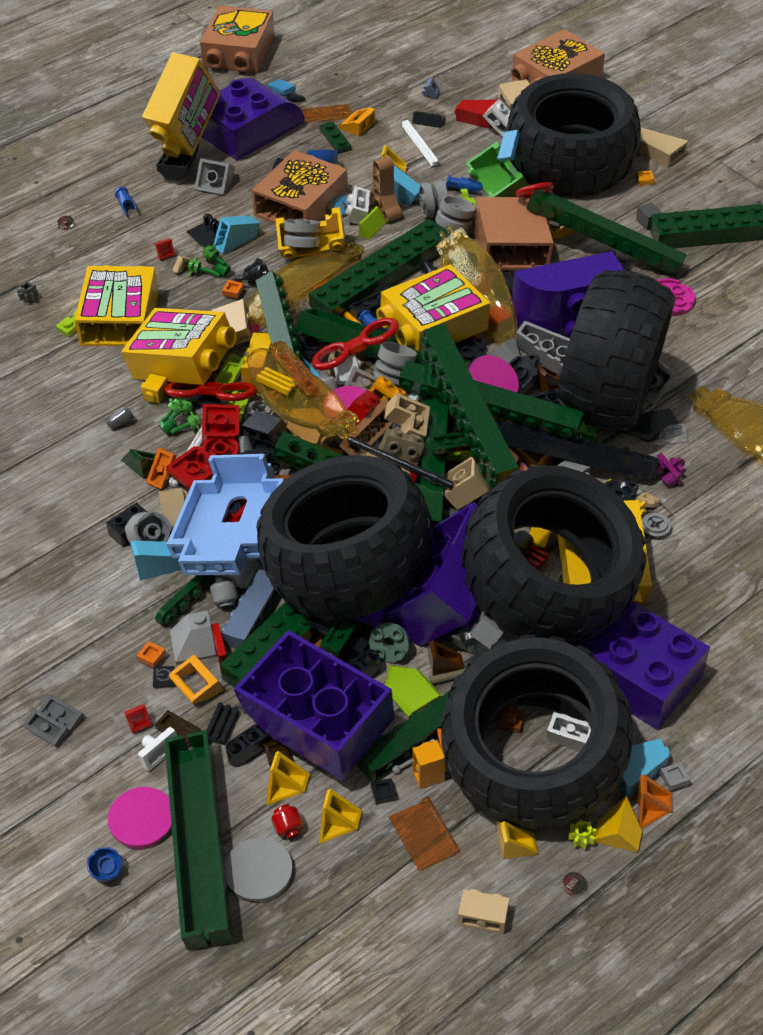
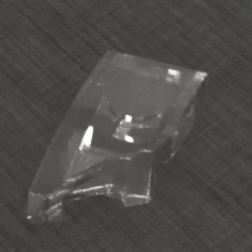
M306 298L293 304L299 314L301 310L311 309Z
M686 423L666 426L654 441V445L688 443Z

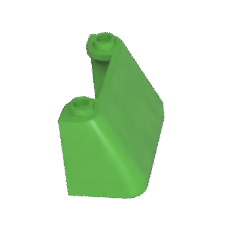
M497 141L466 162L469 168L467 172L471 178L475 177L478 182L482 183V188L488 195L486 197H517L515 193L518 189L529 186L521 172H518L510 161L500 162L497 159L500 145Z

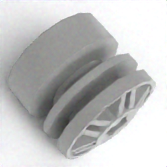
M392 342L381 343L378 357L381 360L376 361L373 375L377 378L381 375L388 378L392 384L399 385V376L406 361L415 363L417 353L413 349Z

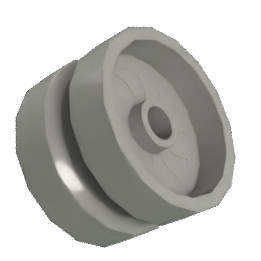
M443 180L434 181L432 186L429 182L419 185L420 207L425 219L433 218L435 212L437 214V211L440 209L441 198L448 195Z
M443 196L435 221L448 230L467 232L471 225L470 218L474 215L475 206L461 197Z
M308 219L284 221V230L291 232L284 235V245L292 247L320 246V237L312 234L320 231L319 221Z

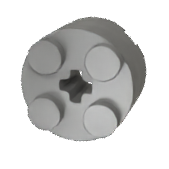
M157 512L137 513L131 517L125 526L126 536L130 544L131 541L168 542L171 531L168 519Z

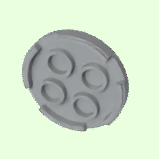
M268 838L245 840L231 850L225 861L228 888L241 900L259 901V903L267 902L281 895L289 886L288 883L290 882L293 870L292 860L285 847L275 840Z

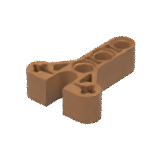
M390 156L373 161V189L369 195V205L373 209L376 206L380 208L386 223L402 217V211L394 192V164Z

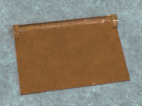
M429 797L423 798L419 804L389 816L418 871L460 852L459 847Z

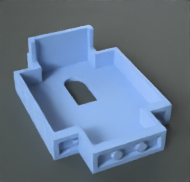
M265 454L210 455L208 461L213 472L212 480L193 481L167 542V547L172 559L179 558L178 562L184 575H240L246 558H260L257 542V521L261 516L260 511L271 493L284 482V478H276L272 464L267 463ZM237 499L247 500L239 522H224L229 506L233 501Z

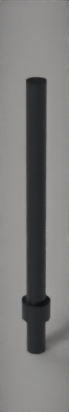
M352 436L348 439L347 443L429 479L431 483L436 485L438 483L449 489H452L454 485L453 481L442 477L440 473L430 472Z

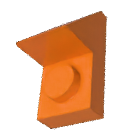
M158 448L146 483L159 489H164L172 476L166 471V466L173 462L177 455L166 449Z

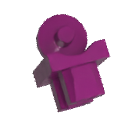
M662 453L658 454L657 458L660 462L656 476L663 472L667 473L661 477L662 482L667 488L674 484H677L679 487L683 485L680 473L685 471L683 468L685 461L682 458L675 459L674 457H671L668 461Z

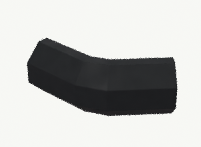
M199 143L192 157L179 154L178 158H173L163 153L156 164L157 171L166 180L179 181L194 162L199 149Z

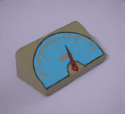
M342 190L327 205V215L330 216L332 208L340 207L342 217L346 215L348 193L345 190Z

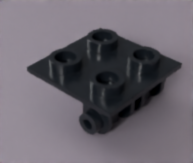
M206 213L203 216L204 223L186 231L203 247L214 244L220 223L211 214Z

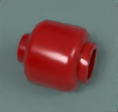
M285 804L273 811L274 814L271 817V822L279 837H287L289 840L300 834L299 830L302 829L304 823L295 806Z

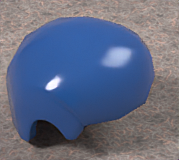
M110 847L97 848L87 858V870L91 877L99 882L112 881L120 874L123 868L122 857L117 850Z

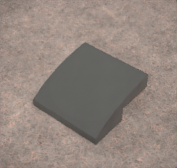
M49 694L39 710L34 708L22 726L52 745L57 746L77 727L85 715L66 702Z

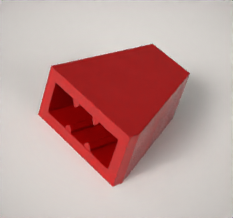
M498 99L462 100L455 107L456 121L489 129L491 125L483 115Z

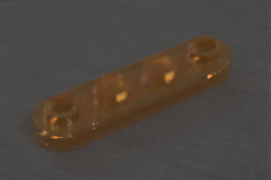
M277 341L273 343L270 347L271 355L302 393L306 395L315 393L318 390V382L308 368L285 342Z

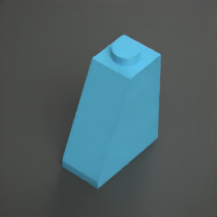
M394 166V192L397 201L407 205H411L413 201L417 202L419 200L420 184Z
M251 215L221 217L214 241L216 249L222 254H226L256 238L260 222Z
M131 541L135 566L140 581L182 570L178 562L179 558L172 559L167 542Z
M661 738L632 745L631 760L619 784L624 796H627V798H630L637 792L641 775L644 774L653 779L660 773L661 768L667 767L670 752L668 747L664 746Z

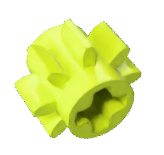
M579 819L576 825H570L571 832H569L568 839L574 841V847L578 846L586 849L589 843L594 845L597 829H592L590 821L586 822Z

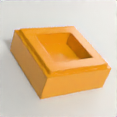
M652 171L636 172L638 185H654L655 179Z

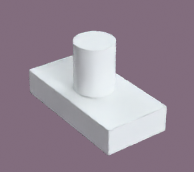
M169 727L156 739L151 735H146L143 738L142 745L145 748L137 754L143 768L148 772L166 758L164 739L177 736L173 728Z

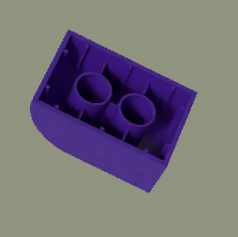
M253 78L237 79L231 81L228 87L220 90L221 95L201 137L238 161L305 122V117L299 106Z
M613 251L514 271L511 315H513L512 327L515 331H518L523 322L527 321L570 338L583 299L594 276L605 270H624Z
M475 502L432 527L433 555L431 561L426 566L427 571L405 596L389 606L384 616L388 622L400 625L407 632L409 639L419 647L434 639L442 642L449 637L455 628L460 626L466 630L479 617L480 610L475 607L477 601L466 585L464 579L466 570L462 567L461 563L468 520L477 507Z
M634 602L631 603L615 624L598 635L580 644L569 643L575 647L581 645L587 648L600 663H605L619 682L622 692L626 695L631 714L657 731L703 677L710 646Z
M289 630L234 688L240 704L261 729L275 740L342 781L395 719L391 688Z

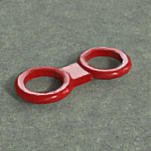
M544 182L518 189L515 194L517 197H531L534 191L542 189L553 194L554 184Z
M382 318L372 322L362 330L360 336L346 343H332L319 350L312 359V366L316 370L325 371L341 365L349 358L350 354L353 356L366 349L367 346L379 345L391 339L399 329V322L394 318ZM387 325L391 326L384 334L368 338L369 334L375 329ZM336 350H343L342 354L334 360L325 363L320 362L327 354Z
M171 382L166 385L164 391L167 395L176 398H189L205 394L215 395L218 399L224 401H241L255 396L257 388L245 382H233L223 385L221 382H205L204 385ZM180 387H197L191 390H175ZM230 390H246V392L236 394L225 393Z

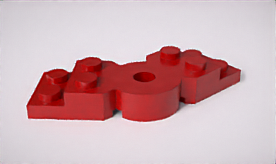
M203 404L202 447L193 446L166 466V471L188 490H190L194 480L212 479L213 472L208 461L210 455H238L239 405Z

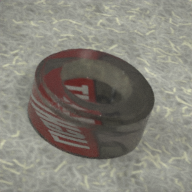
M62 216L57 220L58 227L61 230H69L74 226L71 216Z
M578 872L567 873L563 879L564 891L570 896L583 894L586 888L585 877Z

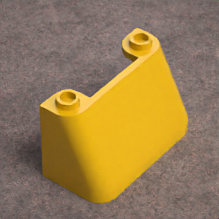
M340 207L332 208V214L330 216L325 215L326 220L319 221L320 231L312 233L320 237V246L292 247L284 245V235L291 232L284 230V217L276 219L278 248L281 257L292 259L342 249L345 246V228Z

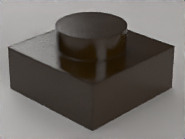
M276 740L263 744L269 766H272L275 753L278 751L290 759L287 746Z

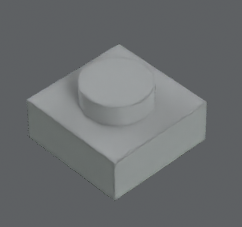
M681 762L661 768L660 775L670 791L690 784L691 779Z

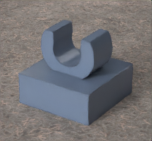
M433 77L429 78L426 85L423 86L422 94L424 97L430 95L432 99L438 96L440 88Z

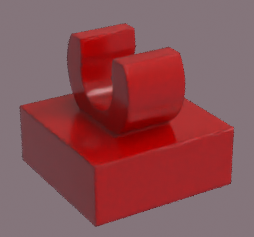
M170 238L154 243L158 259L162 260L175 255Z
M144 704L124 712L132 733L152 725Z

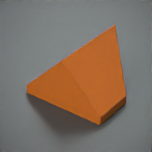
M644 774L640 776L637 789L638 823L641 829L673 812L672 792Z

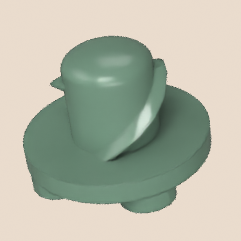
M383 622L379 628L375 627L369 637L370 649L376 650L379 653L380 660L392 663L403 659L409 650L410 641L407 632L400 625L393 622Z

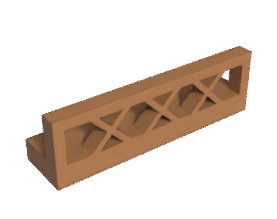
M386 398L340 444V447L349 455H361L362 452L360 448L359 453H357L350 447L351 444L347 443L350 436L361 441V435L368 436L369 442H363L373 445L386 431V428L393 424L391 421H388V423L380 421V416L385 418L386 405L389 402ZM370 426L377 427L378 432H371Z

